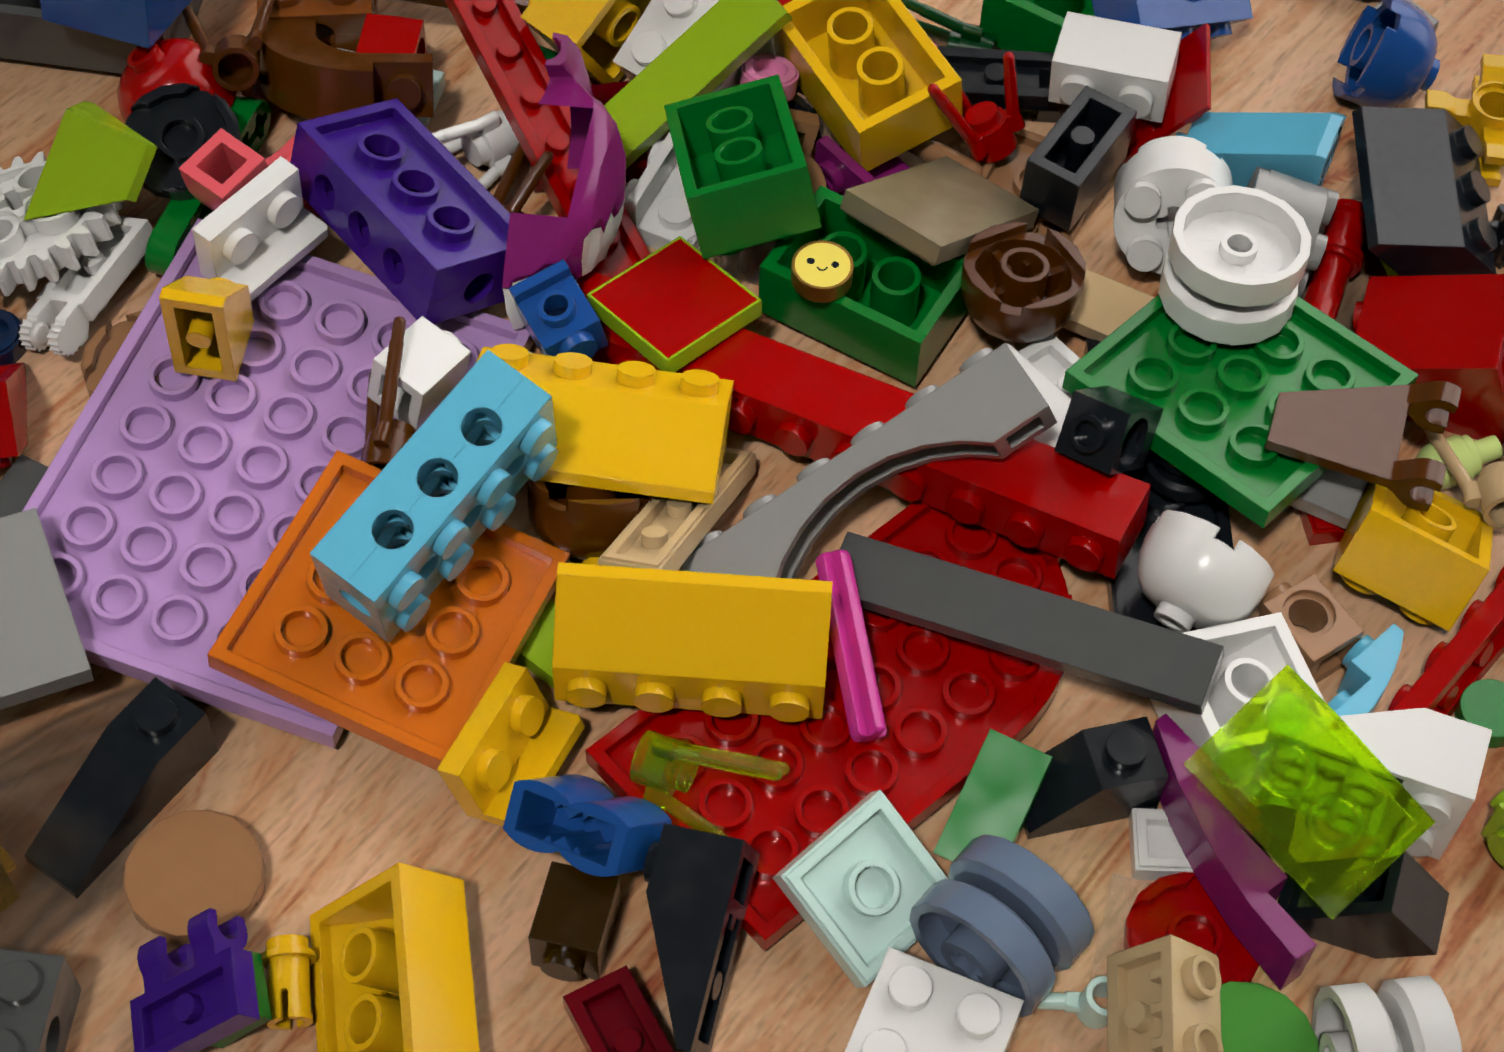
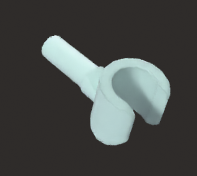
M1098 976L1092 979L1082 992H1050L1036 1009L1076 1013L1080 1022L1092 1029L1104 1028L1107 1026V1009L1097 1005L1093 996L1107 998V976Z

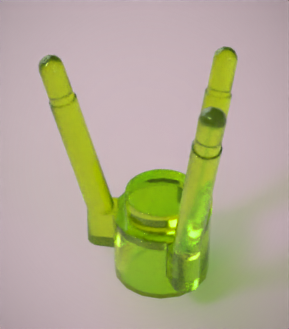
M648 730L641 738L631 764L630 779L634 783L646 786L643 799L655 804L659 808L665 809L690 828L729 837L715 825L674 798L672 794L675 790L686 793L690 789L699 765L778 781L787 775L790 768L784 762L693 745Z

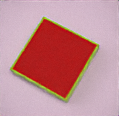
M681 236L586 294L588 302L604 324L657 368L668 372L678 371L762 316V300L712 260L709 258L703 259L702 253Z

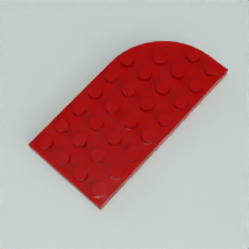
M914 501L868 536V538L1072 599V594H1068L1066 581L1059 565V557L1037 548L1022 547L1011 541L1008 537L979 525L959 522L950 514L919 501ZM818 575L811 580H819ZM862 608L887 728L886 735L883 738L862 743L854 742L851 738L829 632L822 719L806 718L799 722H783L774 719L770 715L739 713L733 717L721 718L708 715L701 710L672 708L666 712L652 713L639 709L585 750L586 762L619 797H638L655 804L672 820L671 825L745 840L760 854L742 928L766 951L803 920L802 916L773 880V876L872 791L881 789L911 830L916 828L963 789L990 729L1017 741L1023 739L1032 730L1054 698L1064 672Z

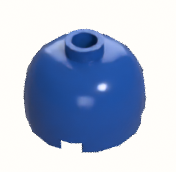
M1381 0L1383 4L1378 9L1367 5L1352 27L1337 61L1347 66L1345 83L1333 77L1332 87L1335 96L1359 106L1397 107L1410 100L1419 89L1426 91L1433 84L1440 68V60L1435 58L1438 43L1434 26L1424 11L1409 1Z

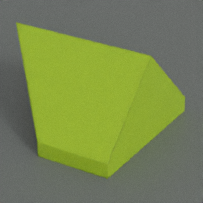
M83 101L67 108L23 221L124 200L136 202L158 147L95 103Z

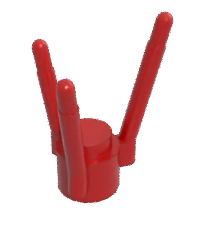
M1006 52L1003 55L1006 110L997 107L991 101L979 102L972 106L962 89L961 115L937 84L932 83L927 88L936 105L968 145L975 161L993 163L1006 158L1017 146L1018 141L1014 132L1020 131L1025 127V122L1019 110L1017 73L1015 70V57L1012 52Z

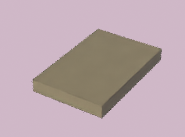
M948 156L846 189L840 209L844 210L843 212L932 266L968 253L969 243L973 237L993 225L1022 222L1028 223L1027 230L1033 228L1040 210Z

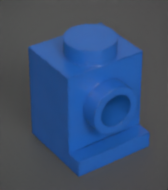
M564 259L509 288L519 316L541 354L556 356L560 353L575 352L592 358L597 351L608 346L600 319L575 281Z

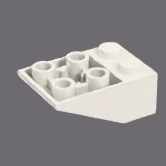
M1427 708L1272 722L1243 793L1259 798L1261 802L1277 803L1295 808L1297 812L1325 821L1328 826L1336 831L1346 834L1361 833L1391 843L1396 850H1406L1411 856H1429L1440 860L1475 801L1492 730Z

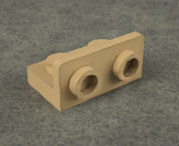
M1172 934L1108 955L1107 1052H1224L1221 1037L1220 1003L1222 981L1217 955Z

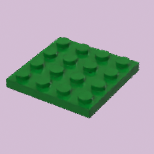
M1158 294L1065 371L1062 388L1073 395L1074 390L1111 386L1163 408L1150 450L1264 529L1328 470L1327 468L1264 448L1275 401L1279 392L1416 384L1419 375L1299 296H1297L1290 319L1279 333L1259 343L1231 346L1205 341L1183 330L1165 312Z

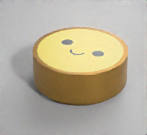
M818 240L804 244L795 252L792 259V285L799 295L813 302L825 303L840 299L849 291L852 285L853 259L844 247L831 241Z

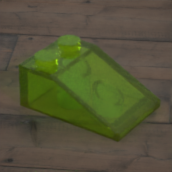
M1288 664L1182 764L1187 772L1331 920L1344 910L1435 823L1431 816L1340 716Z

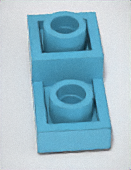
M1395 623L1375 640L1369 635H1365L1345 655L1342 665L1347 668L1346 673L1336 692L1337 695L1327 704L1332 717L1374 713L1395 670L1402 647L1404 631Z

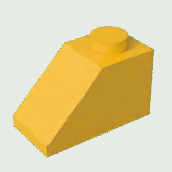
M186 275L164 286L161 290L159 301L175 372L237 381L254 324L248 285L234 283L231 280L219 277L207 279Z

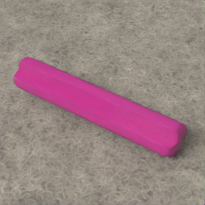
M847 550L825 552L820 554L815 562L819 580L833 581L829 632L849 732L854 742L875 741L886 735L887 728L852 559Z

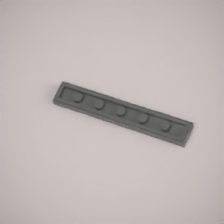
M848 531L840 547V550H847L850 553L863 609L1200 715L1204 712L1224 657L1223 645Z

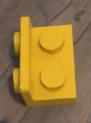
M504 662L438 766L437 771L467 816L503 826L514 782L556 776L585 725L578 714L550 707L527 667Z

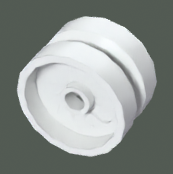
M1237 185L1208 188L1189 197L1175 214L1169 248L1166 252L1161 272L1158 294L1165 312L1183 330L1209 342L1231 346L1259 343L1279 333L1292 315L1298 295L1299 282L1304 276L1310 256L1311 235L1303 217L1286 201L1263 190Z
M1429 975L1384 980L1377 994L1365 982L1320 987L1314 999L1312 1029L1318 1039L1319 1052H1462L1461 1039L1452 1009L1441 987Z

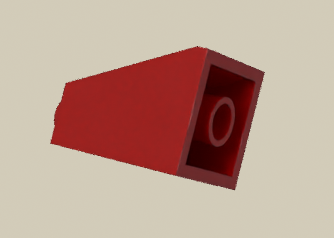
M1504 274L1369 276L1364 301H1357L1354 307L1353 327L1355 334L1417 373L1419 376L1416 384L1430 381H1446L1462 388L1458 409L1455 414L1449 412L1445 431L1458 435L1466 434L1477 440L1495 435L1501 445L1504 444ZM1407 414L1406 421L1414 422L1410 415Z

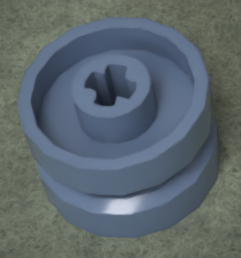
M983 834L972 839L950 865L949 879L933 883L911 908L909 921L917 941L936 966L1024 1000L1020 1018L1031 1015L1053 989L1056 980L1055 972L1070 969L1090 945L1095 931L1090 914L1076 892L1052 867L1029 850L1003 837Z

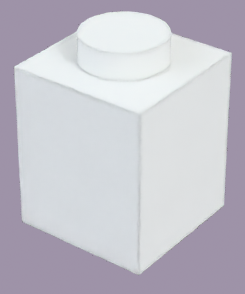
M423 316L405 330L394 417L411 424L416 431L466 375L471 351L464 347L454 334L441 330ZM389 345L373 359L367 397L379 406L381 404Z

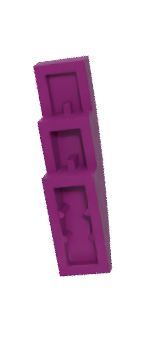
M1164 714L1155 721L1152 730L1169 775L1160 799L1163 811L1195 876L1225 922L1281 991L1301 976L1317 944L1276 901L1288 877L1249 836L1260 811L1167 714Z

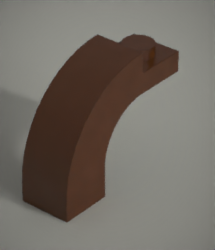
M269 19L263 35L262 46L259 49L260 87L266 98L281 109L304 118L315 119L397 98L415 117H434L432 54L358 53L345 51L326 45L317 38L316 19Z

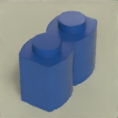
M568 774L515 781L503 829L511 839L524 848L540 853L560 852L564 859L578 870L593 876L609 877L644 870L645 858L650 845L654 841H660L664 823L671 824L672 820L661 808L645 799L632 796L615 798L599 782L586 776Z

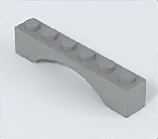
M1006 343L994 351L991 348L982 349L966 359L959 368L960 373L942 386L930 385L915 393L906 402V410L884 424L882 421H878L860 430L850 442L852 446L832 460L822 458L805 467L796 478L798 482L777 497L775 494H770L759 498L743 512L744 519L724 532L717 530L706 534L681 565L680 569L681 571L795 579L797 572L817 538L843 509L870 488L900 472L935 461L969 457L1004 459L1055 425L1057 421L1048 403Z

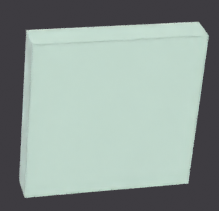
M881 789L870 792L772 877L856 988H865L876 978L889 947L905 952L917 941L909 921L911 908L933 883L948 879Z

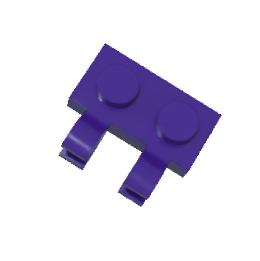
M209 908L189 919L187 932L190 944L186 943L167 954L166 938L158 936L139 947L137 960L143 976L145 993L130 1001L134 1052H199L260 1020L252 952L243 950L248 939L247 927L243 917L235 916L218 926L216 910Z

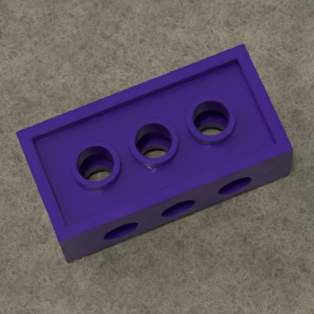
M397 98L297 123L290 163L299 169L302 197L416 320L423 316L431 323L436 324L505 302L502 284L510 213Z

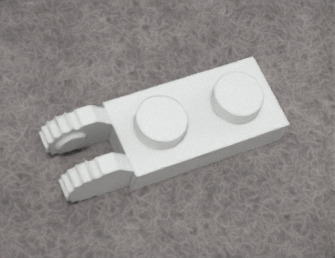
M120 216L121 224L109 227L114 236L113 239L95 242L100 252L98 256H80L78 261L81 269L78 271L66 267L58 271L59 281L55 283L49 281L37 296L38 301L26 314L27 318L23 319L22 325H19V340H21V345L25 346V349L41 352V350H46V347L49 346V350L53 351V354L69 357V355H74V352L78 351L79 346H83L89 336V321L93 322L98 314L106 308L111 297L132 270L139 265L142 257L145 255L147 242L153 230L148 220Z

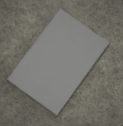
M36 507L0 518V710L94 681Z

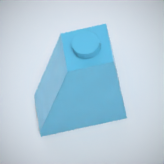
M1206 112L1197 121L1192 123L1188 134L1178 131L1176 136L1194 138L1206 144L1207 150L1215 154L1220 160L1222 158L1228 165L1233 185L1246 187L1256 167H1261L1322 186L1347 116L1337 112Z

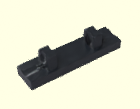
M937 46L962 79V89L972 106L979 102L991 101L997 107L1006 109L1003 78V55L1006 52H1012L1015 57L1019 110L1037 111L1036 121L1057 123L1060 113H1065L1070 106L1048 101L1054 53Z

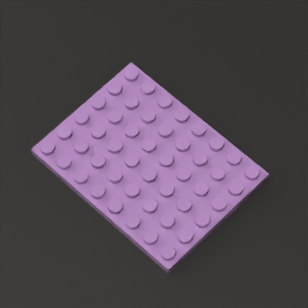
M197 218L193 227L196 226L200 221H202V219ZM191 228L23 511L36 507L88 662L146 683H150L156 677L180 695L335 749L344 728L209 667L207 654L335 452L339 450L359 460L361 459L365 444L369 372L372 370L373 359L389 345L393 321L396 317L400 316L405 319V330L417 320L376 276L307 254L251 301L254 324L237 381L175 372L159 296L164 286L186 275L205 278L200 273ZM479 310L434 324L441 330L454 334L462 345L471 351L466 374L475 365L483 346L493 347L499 344H516L525 347L529 351L533 344V339L525 326L514 330L509 320Z

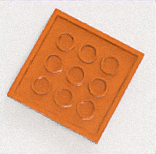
M337 450L207 654L209 667L437 771L438 766L504 662L512 664L516 662L556 590L558 562L569 563L570 553L505 524H502L495 531L486 528L471 546L474 549V553L465 569L452 581L444 578L428 596L431 603L420 622L408 632L400 629L388 643L326 595L310 556L313 548L382 471V469Z

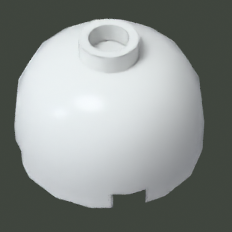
M1166 510L1150 527L1139 551L1138 580L1143 593L1157 606L1153 614L1154 617L1166 627L1180 633L1188 632L1192 627L1202 629L1247 619L1261 602L1274 577V572L1268 562L1252 547L1241 540L1238 541L1233 550L1227 544L1215 538L1220 527L1188 513Z

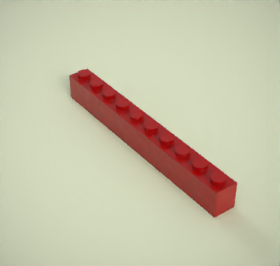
M591 271L577 280V284L587 298L586 294L612 278ZM600 320L608 346L597 351L591 358L592 361L617 365L625 361H641L651 364L656 370H660ZM744 328L676 371V373H683L692 369L707 370L715 373L720 379L734 380L728 429L738 434H750L779 446L788 454L805 456L815 461L822 458L832 460L852 446L850 442L860 430L878 421H882L885 424L906 410V402L914 395V393ZM1032 439L1004 459L969 457L935 461L900 472L881 482L878 486L891 490L895 495L904 500L919 501L946 512L959 522L976 524L1004 535L1022 547L1037 548L1067 560L1071 565L1087 572L1095 571L1115 579L1145 524L1151 484L1122 473L1108 475L1054 451L1055 447Z

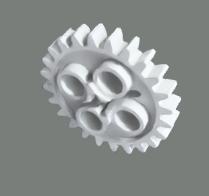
M42 151L38 152L30 163L24 164L21 157L17 156L13 159L11 168L3 170L0 167V289L3 295L9 296L17 284L22 283L25 284L29 292L34 291L38 279L45 276L53 283L58 282V271L66 267L76 271L81 269L78 261L80 256H98L100 252L95 242L113 239L114 236L109 227L121 224V218L117 211L123 208L122 202L119 201L23 221L47 159Z

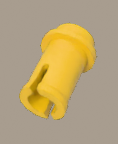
M285 934L271 937L266 941V951L261 953L263 967L267 969V992L272 1019L267 1021V1027L274 1030H292L291 1019H297L298 1029L306 1028L313 1024L309 966L316 962V951L309 948V939L303 935Z

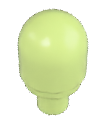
M1454 434L1445 437L1472 480L1475 476L1479 475L1482 470V464L1500 459L1503 455L1501 443L1495 435L1475 441L1466 434L1461 436ZM1431 442L1425 445L1416 456V458H1429L1444 464ZM1447 467L1441 490L1458 486Z

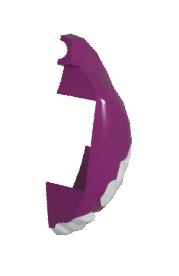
M554 32L552 39L560 52L554 58L546 59L545 67L550 80L538 104L570 106L571 141L567 169H579L568 218L510 212L502 288L506 312L514 330L523 328L525 325L519 316L509 288L563 259L569 266L575 280L591 272L600 261L606 258L608 249L616 238L625 204L626 154L617 123L602 102L593 97L590 79L578 46L568 35Z

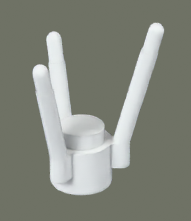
M493 110L478 119L432 133L451 154L463 150L467 159L474 166L480 167L485 165L490 167L478 180L486 189L503 175L519 143L503 111Z

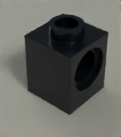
M1111 386L1074 390L1054 451L1108 475L1142 469L1163 408Z

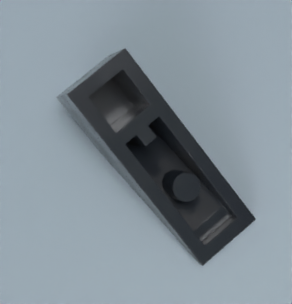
M155 677L108 724L24 855L26 860L77 899L218 752L206 713Z
M664 823L660 841H654L648 849L644 863V880L648 883L646 894L676 1048L682 1052H711L760 854L745 840Z

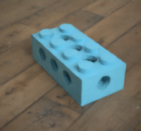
M487 350L310 552L326 595L388 643L400 629L405 632L412 630L424 617L430 606L431 600L428 596L444 578L452 581L465 569L474 553V549L471 546L486 528L491 531L498 529L515 507V494L529 478L534 482L542 478L554 463L558 450L555 448L557 446L552 396L490 350Z

